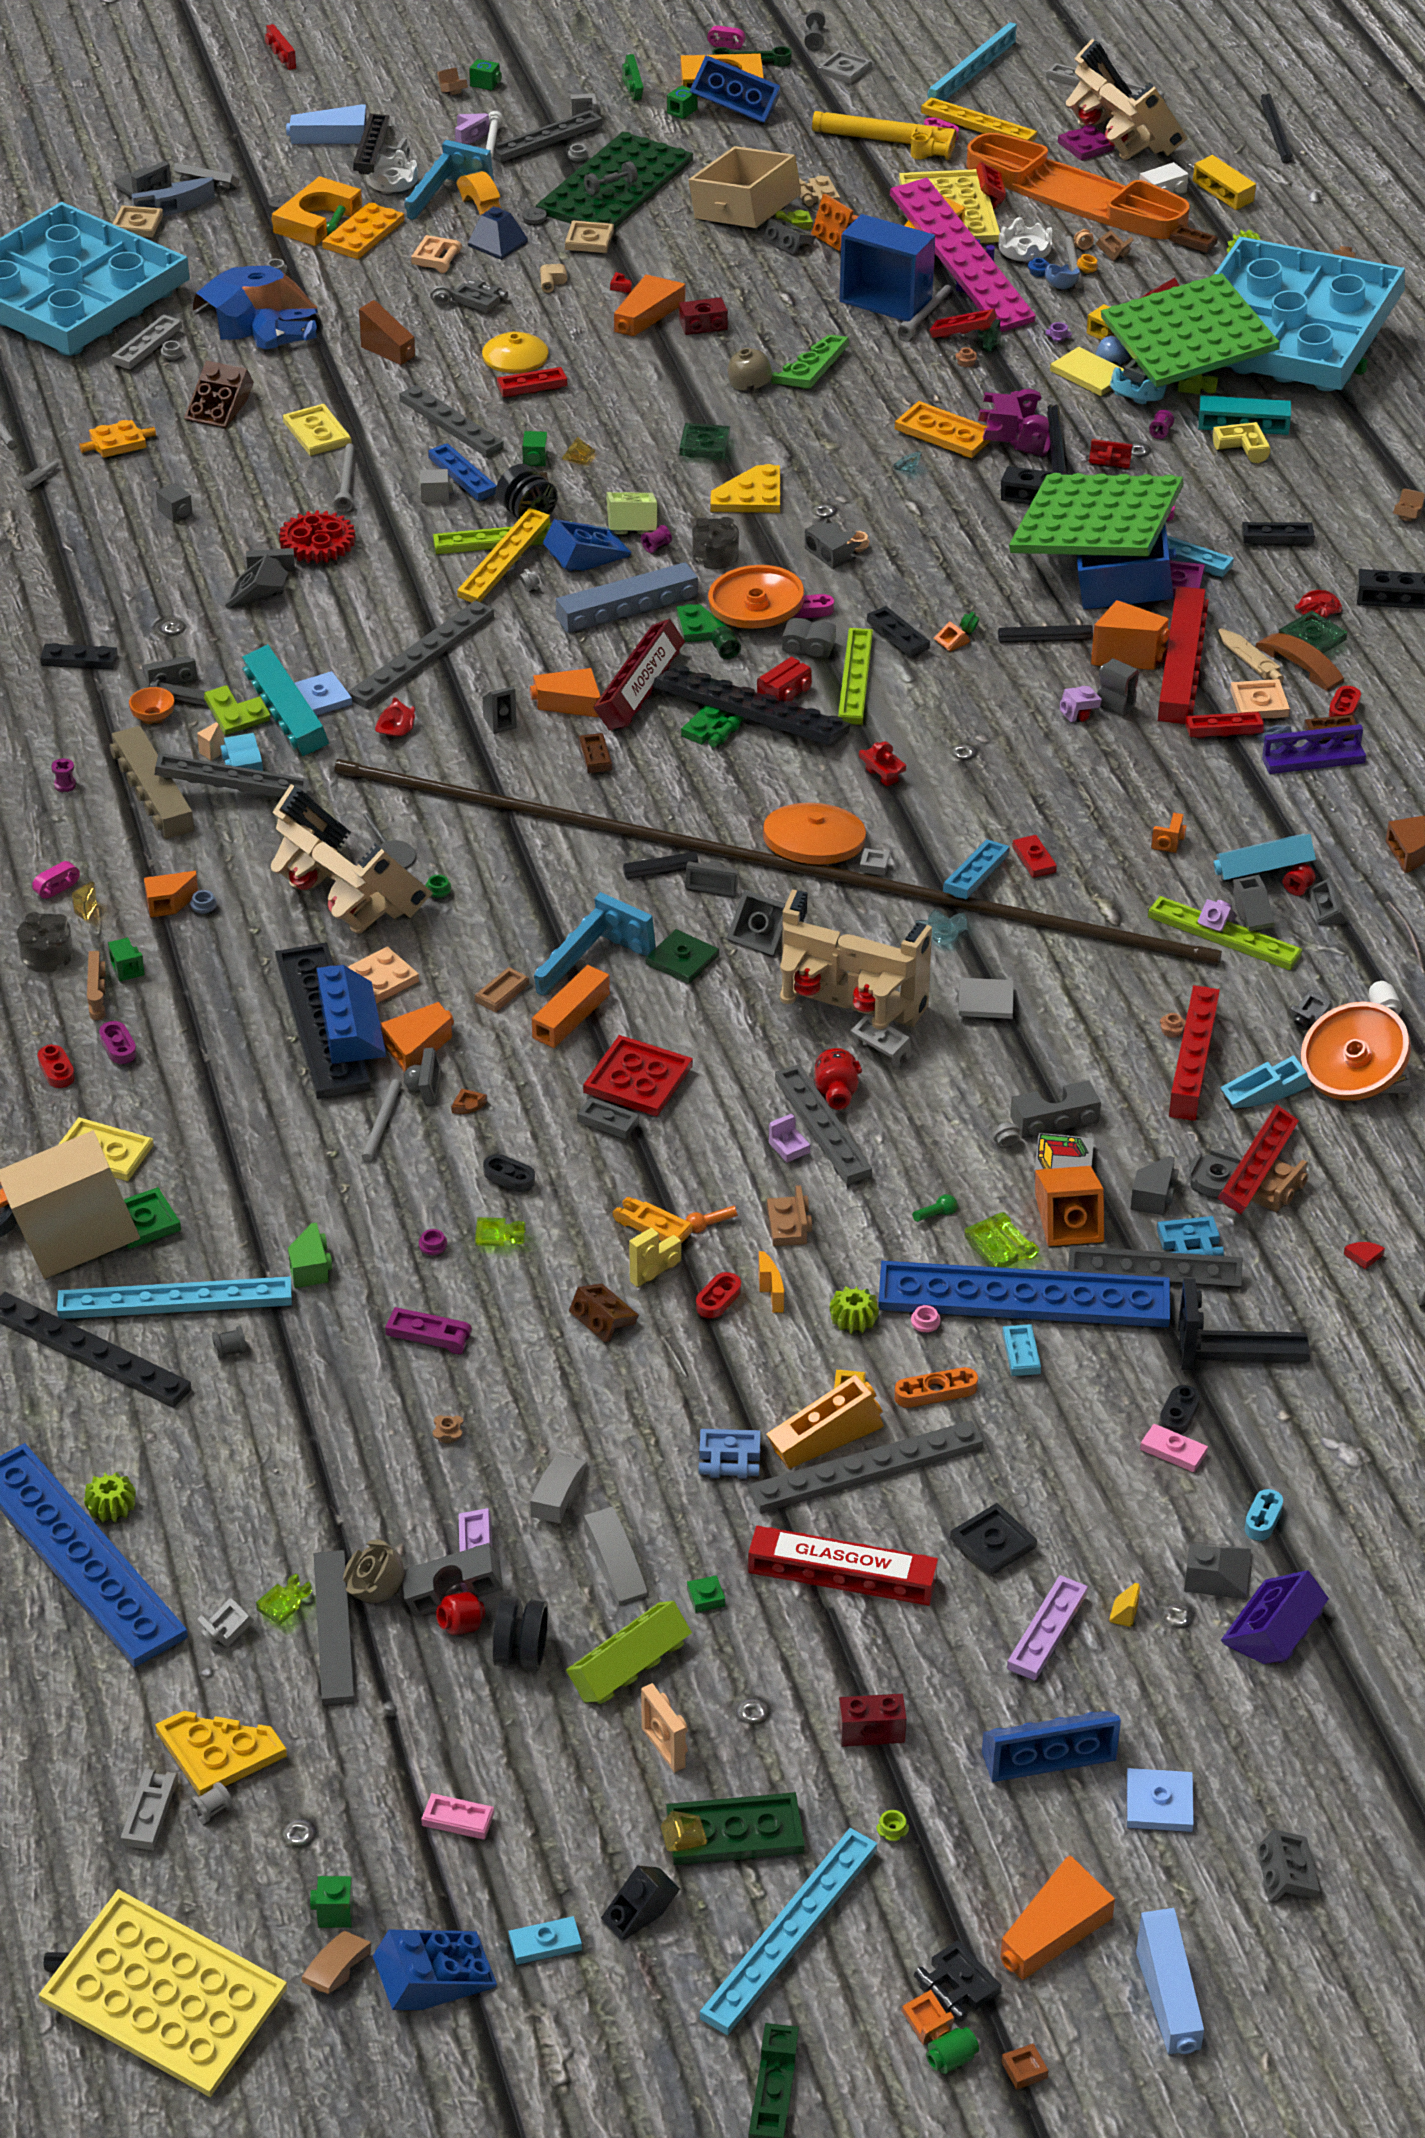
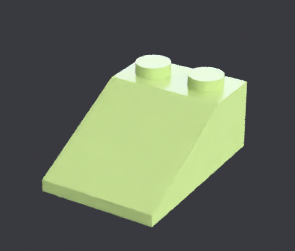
M606 492L609 529L614 530L615 534H628V530H637V534H644L646 532L651 533V531L657 529V501L653 493Z

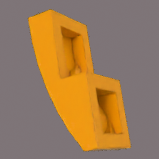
M759 1251V1292H771L772 1313H784V1287L779 1270L765 1251Z

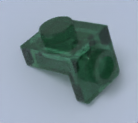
M995 319L992 326L986 330L980 331L978 329V336L983 337V350L991 352L994 346L999 344L1001 339L1000 319Z

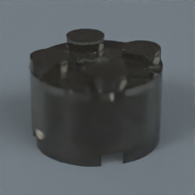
M732 518L697 519L696 525L692 529V558L697 564L700 561L704 563L705 568L723 569L729 567L730 562L733 560L735 562L738 560L739 529L733 523Z
M37 912L26 915L25 921L20 924L17 930L21 961L25 962L30 970L36 972L56 971L57 966L63 963L64 966L69 964L73 958L74 950L71 928L67 917L63 914H39Z

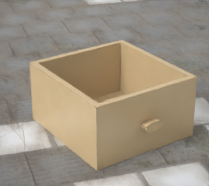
M737 146L732 147L688 179L695 219L757 228L777 213V211L802 194L796 155Z
M94 1130L0 1169V1182L44 1279L140 1239Z

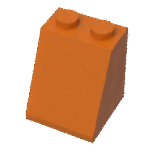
M1116 600L1094 624L1091 664L1102 666L1114 658L1136 669L1154 670L1160 662H1164L1166 659V641L1170 635V629H1168L1169 618Z
M1079 1166L1035 1170V1197L1047 1245L1058 1246L1104 1242V1188L1092 1167Z

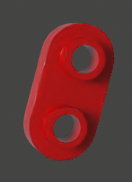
M1353 686L1339 687L1330 703L1329 717L1354 716L1360 704V690Z
M50 1044L38 1051L39 1066L50 1086L64 1088L74 1082L73 1066L62 1047Z
M731 1272L717 1274L696 1297V1310L698 1314L705 1318H716L722 1315L741 1293L740 1278Z

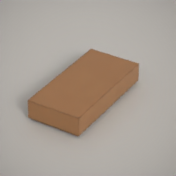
M508 967L475 994V1002L496 1013L530 985L529 977Z

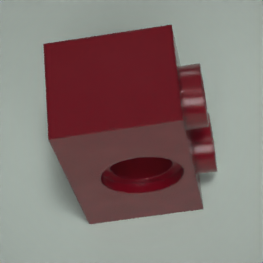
M722 297L679 302V322L685 335L728 330V310Z
M903 1693L839 1697L838 1725L841 1747L905 1743L907 1718Z

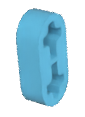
M1265 1489L1256 1495L1245 1522L1244 1530L1249 1538L1262 1541L1271 1536L1282 1512L1283 1497L1279 1492ZM1272 1503L1268 1510L1264 1509V1505ZM1260 1520L1264 1521V1524H1262L1260 1527H1256Z

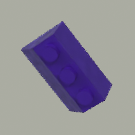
M1309 1570L1265 1579L1221 1641L1224 1645L1262 1664L1282 1663L1292 1656L1294 1647L1307 1635V1629L1322 1614V1608L1329 1598Z

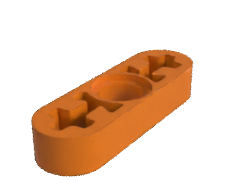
M962 1367L904 1378L895 1384L894 1399L899 1406L912 1408L969 1397L977 1391L978 1375L973 1369ZM932 1384H939L943 1386L944 1389L940 1391H933L929 1388V1386Z

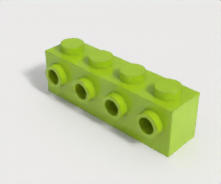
M675 1601L659 1602L567 1668L566 1672L583 1702H597L601 1704L611 1699L615 1695L613 1691L619 1686L624 1687L634 1682L638 1678L637 1673L642 1669H650L660 1663V1656L667 1651L670 1653L684 1645L683 1639L692 1634Z

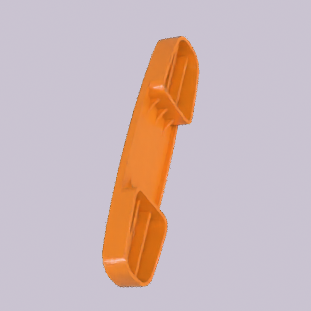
M1000 133L981 134L971 140L967 146L968 170L976 169L981 161L1001 172L1005 188L1055 208L1156 239H1170V234L1179 225L1188 227L1190 206L1187 200L1146 181L1135 180L1125 186L1093 173L1047 159L1048 148L1044 145Z

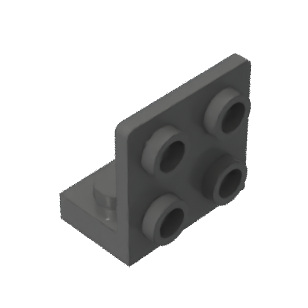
M162 161L149 168L143 167L114 180V186L130 196L135 193L166 189L171 186L170 164Z

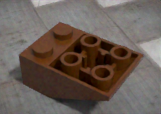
M206 360L184 420L227 428L247 402L254 384L248 369Z

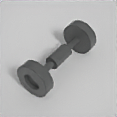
M811 10L806 15V25L811 31L805 35L804 43L809 50L817 51L824 45V35L819 30L825 25V15L820 10Z
M629 161L622 164V173L620 174L617 172L603 176L601 180H598L593 173L585 175L584 185L586 191L591 196L599 194L600 184L619 181L621 177H624L628 184L634 183L638 179L637 169Z

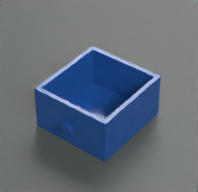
M860 214L841 234L839 302L899 320L910 321L933 297L935 235Z
M1166 522L1149 556L1077 555L1083 609L1112 606L1116 600L1133 604L1174 599L1170 559H1177L1176 548H1168Z

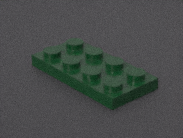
M796 1792L666 1804L673 1865L804 1853L805 1845Z

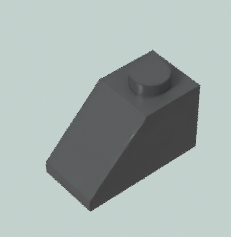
M514 686L491 691L482 697L483 717L493 734L517 728Z

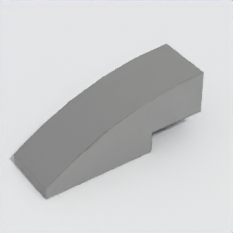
M561 1455L555 1457L542 1475L531 1498V1517L561 1523L566 1508L570 1509L587 1467V1461Z
M613 1506L584 1515V1532L596 1553V1562L618 1605L647 1597L648 1592L637 1560Z

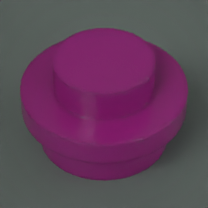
M438 1229L426 1230L419 1239V1248L427 1255H438L446 1250L447 1238Z

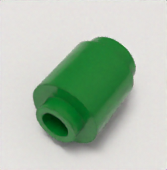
M968 2027L963 2029L955 2028L928 2043L926 2058L933 2070H939L942 2074H947L973 2060L974 2054L978 2053L980 2048L974 2033Z

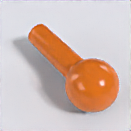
M734 1205L705 1215L693 1212L685 1220L692 1224V1233H700L708 1225L736 1217L738 1214Z

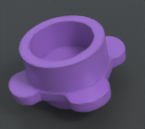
M1062 322L1051 324L1050 329H1047L1045 333L1056 342L1064 341L1065 338L1072 336V333L1068 331V326Z

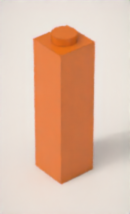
M589 965L583 968L532 1017V1038L555 1048L610 995L609 974Z

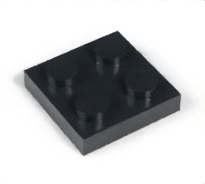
M995 1503L950 1531V1540L989 1576L1037 1547V1539L998 1503Z

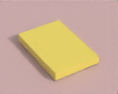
M1077 347L1051 363L1050 371L1099 396H1103L1112 390L1110 380L1114 368L1121 367L1081 347Z
M325 404L283 415V422L309 456L344 447L349 443L352 444L350 435Z
M78 1117L59 1143L62 1144L94 1130L114 1178L124 1181L130 1180L154 1146L153 1138Z

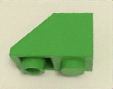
M317 1222L311 1223L288 1247L289 1267L294 1288L329 1282L328 1270H333L330 1253H324V1250H327L325 1233H319Z

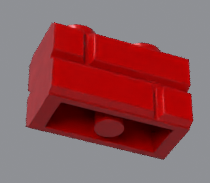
M791 656L757 679V693L774 695L778 701H792L795 696L803 691H808L811 687V667L803 662L800 663L799 660Z

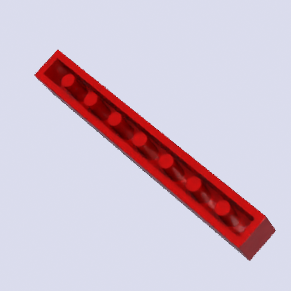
M1176 587L1157 721L1185 724L1186 716L1193 715L1209 603V599H1204L1205 589Z

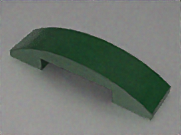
M765 2023L748 2138L785 2137L798 2045V2026Z

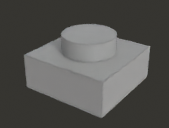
M864 848L859 872L885 876L890 852Z

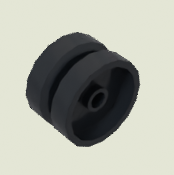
M501 1597L493 1633V1663L495 1666L511 1667L519 1653V1662L522 1669H540L547 1640L549 1615L547 1601L531 1599L526 1604L523 1613V1606L519 1598Z

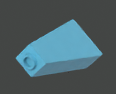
M1299 834L1216 854L1217 860H1214L1213 863L1216 875H1221V879L1226 880L1316 860L1311 834Z

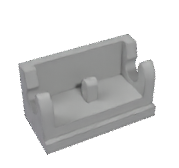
M867 1013L851 1030L854 1042L860 1046L865 1042L891 1057L892 1064L899 1068L901 1056L906 1060L912 1057L910 1037L889 1025L885 1029L874 1028L872 1026L873 1016Z

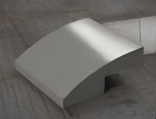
M960 978L959 1016L1012 1019L1013 980Z

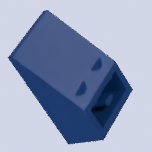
M389 1929L373 1954V1959L392 2010H424L490 1990L497 1986L477 1931Z

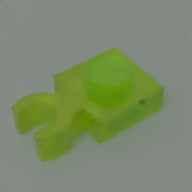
M477 1217L475 1245L504 1246L505 1240H509L514 1244H523L525 1242V1222L514 1221L511 1224H506V1218Z
M297 1573L289 1577L286 1587L283 1588L276 1584L256 1602L257 1611L280 1626L301 1607L300 1599H304L311 1594V1582L308 1581L303 1586L298 1587L300 1584L299 1575Z

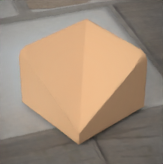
M216 722L197 733L199 753L211 761L222 755L220 746L225 745V737L219 724Z

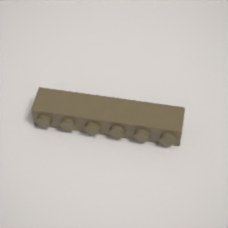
M141 726L112 733L113 744H110L112 757L118 759L121 772H126L130 787L135 788L138 801H143L147 816H152L156 831L160 830L165 839L193 832L192 810L173 779L154 775L158 754Z

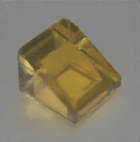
M577 437L562 459L585 465L595 450Z
M93 881L72 893L74 913L85 921L90 918L97 904L95 883Z
M671 1811L661 1824L662 1835L668 1851L703 1846L707 1843L700 1816Z

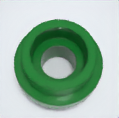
M972 611L969 615L965 614L959 624L962 627V631L972 635L980 620L979 617L975 616V612Z
M444 875L431 876L425 885L433 893L431 896L434 898H442L451 892V883Z

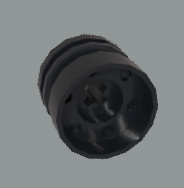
M517 464L510 467L499 479L496 486V499L501 506L520 519L529 508L551 515L558 500V492L552 483L542 477L527 464Z

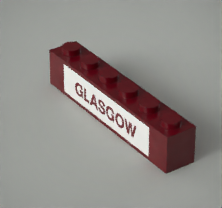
M671 619L651 625L594 705V710L609 731L618 727L623 729L632 722L631 718L642 708L641 704L651 695L654 678L667 671L671 666V661L680 654L679 650L685 643V640Z

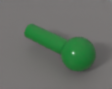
M339 205L331 221L326 223L327 236L338 228V224L346 210L345 207Z
M944 1194L937 1199L935 1204L914 1211L912 1217L914 1221L919 1222L938 1214L951 1215L957 1211L958 1202L954 1196Z

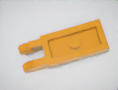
M630 1196L622 1201L624 1209L617 1207L612 1213V1217H614L616 1222L621 1223L623 1226H630L641 1232H645L652 1227L659 1233L660 1241L675 1235L682 1243L692 1233V1224L650 1203L633 1199Z

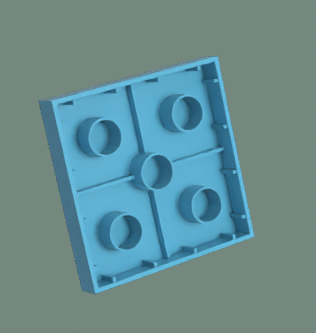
M60 202L0 238V326H8L21 332L29 340L45 343L57 349L58 353L62 355H76L89 342L99 336H106L112 333L116 325L128 318L139 316L143 313L145 307L158 299L171 296L175 288L190 280L188 257Z
M1239 237L1214 274L1222 273L1278 339L1280 349L1226 367H1231L1234 372L1239 374L1255 372L1270 375L1275 380L1284 383L1299 381L1314 384L1316 388L1322 391L1342 390L1405 290V268Z

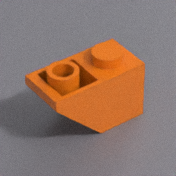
M196 871L144 878L150 918L178 913L191 901L193 894L198 891Z

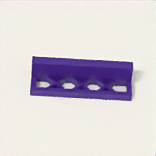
M1359 724L1265 735L1262 754L1263 763L1269 774L1365 763L1366 754L1361 746L1363 727ZM1348 734H1355L1354 741H1342ZM1323 737H1331V738H1332V739H1331L1329 742H1327L1326 744H1319V743H1317V742H1319ZM1306 739L1308 741L1302 747L1294 746L1299 740ZM1282 742L1284 744L1277 750H1270L1271 743Z

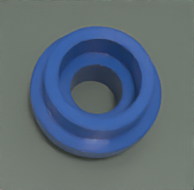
M1034 258L1028 263L1030 274L1036 277L1045 276V269L1049 262L1043 258Z

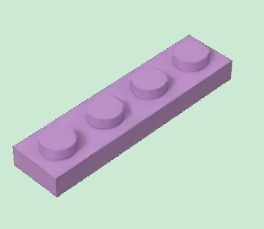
M1059 1575L1007 1662L1008 1670L1032 1680H1037L1085 1599L1088 1586Z

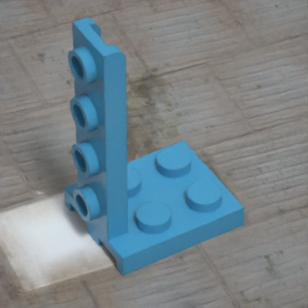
M445 140L442 143V155L434 162L431 169L425 173L424 178L415 186L410 196L405 199L404 207L407 212V218L416 219L446 179L457 181L461 176L483 171L494 182L491 150Z
M600 892L594 898L595 909L583 918L581 924L574 932L569 933L563 944L558 949H555L550 958L535 971L536 993L547 995L600 936L611 940L615 944L625 946L637 954L647 956L656 948L653 916Z

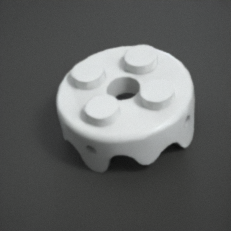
M397 150L393 157H386L380 154L374 173L366 175V181L369 186L381 191L383 194L401 192L412 188L417 183L418 168L415 160L408 162L402 150Z
M1018 217L1009 228L1002 227L1001 233H999V250L1006 257L1016 261H1023L1024 263H1029L1034 258H1044L1051 251L1052 228H1046L1045 231L1040 223H1036L1034 227L1029 228L1025 225L1024 220Z

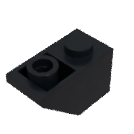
M637 1865L601 1916V1919L621 1940H626L662 1916L680 1888L661 1868Z

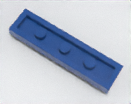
M448 443L428 450V458L439 468L448 469V475L477 501L496 494L497 485Z

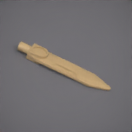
M1222 628L1219 629L1223 644L1252 667L1263 679H1279L1280 683L1283 682L1284 676L1280 673V666L1273 660L1267 658L1241 635Z

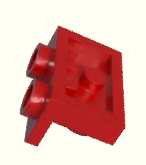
M980 161L976 167L980 189L990 197L992 207L995 209L998 204L1004 201L1006 196L1001 172Z

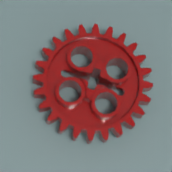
M318 510L315 511V514L306 511L305 516L297 514V519L290 517V522H284V527H280V548H293L294 557L297 556V561L306 559V563H309L311 560H315L316 564H318L323 559L327 563L329 561L328 558L337 560V555L345 556V551L350 552L351 547L355 546L354 525H351L350 520H345L344 515L337 517L336 512L328 515V511H325L323 514H320Z

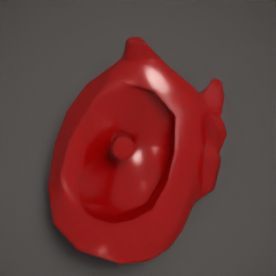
M1313 590L1303 595L1294 609L1305 616L1303 621L1316 622L1326 619L1328 615L1342 612V605L1340 600L1327 590Z
M394 697L391 705L379 716L375 731L389 736H404L413 728L415 707L412 706L409 709Z

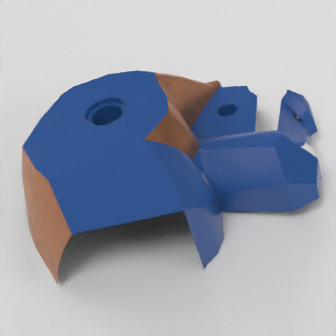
M272 266L231 268L213 278L195 294L193 311L208 302L216 307L220 340H234L253 335L257 347L270 349L276 348L281 344L317 338L315 320L307 322L281 321L278 319L302 320L303 317H308L315 313L318 314V308L292 279L281 270Z

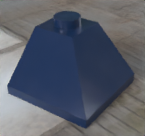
M494 206L480 215L468 241V246L502 260L526 244L528 238L510 212Z

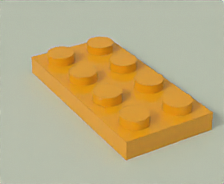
M368 202L322 240V247L345 256L360 259L405 221L404 213Z
M921 401L915 403L895 421V430L938 445L944 449L957 452L965 457L973 458L991 441L983 440L984 429L987 426Z

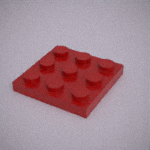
M619 1035L583 1084V1093L658 1117L693 1067V1058Z

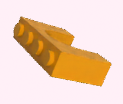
M761 54L707 55L764 79ZM680 55V74L683 86L691 89L705 55Z
M319 176L272 214L273 233L316 246L327 237L326 218L310 212L319 210L335 212L337 207L341 205L346 209L343 215L351 217L362 208L361 189Z

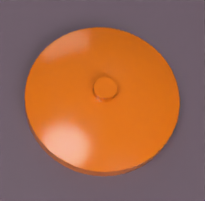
M771 565L744 566L726 572L713 582L708 592L709 608L717 619L731 626L740 628L770 627L787 621L799 612L804 603V587L801 580L794 573L786 569Z
M822 803L791 804L776 809L764 821L763 839L766 845L776 854L800 863L833 864L842 862L856 856L865 845L866 829L862 821L851 812L833 805Z
M1373 1002L1344 1004L1328 1011L1311 1026L1301 1048L1302 1066L1308 1074L1310 1083L1328 1097L1347 1101L1369 1098L1389 1088L1404 1072L1411 1054L1410 1036L1402 1019L1388 1007Z

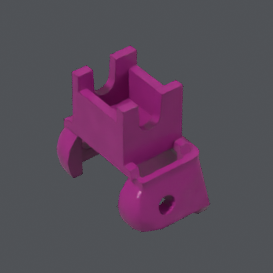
M1023 389L1011 392V394L984 392L983 402L993 403L994 409H980L978 421L986 422L987 428L984 429L983 440L1011 442L1015 450L1040 457L1046 456L1050 448L1049 421L1045 416L1034 415L1037 403L1041 400L1040 392L1034 389ZM1030 400L1029 403L1023 404L1024 401Z

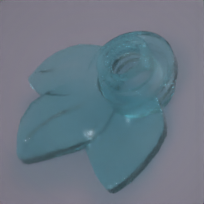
M936 909L931 912L928 920H916L915 924L920 922L931 926L932 939L941 945L954 943L958 938V934L967 927V918L964 913L956 914L949 919Z

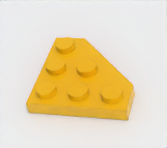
M756 465L711 490L710 512L780 513V465Z
M182 1711L155 1724L156 1733L199 1797L213 1789V1784L220 1782L225 1787L287 1757L286 1747L271 1726L258 1724V1727L255 1728L240 1725V1721L216 1716L214 1720L197 1717L196 1713Z

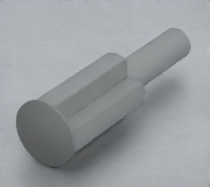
M53 461L42 470L40 468L35 469L21 479L23 487L26 490H31L46 480L47 477L45 475L57 468L59 463Z

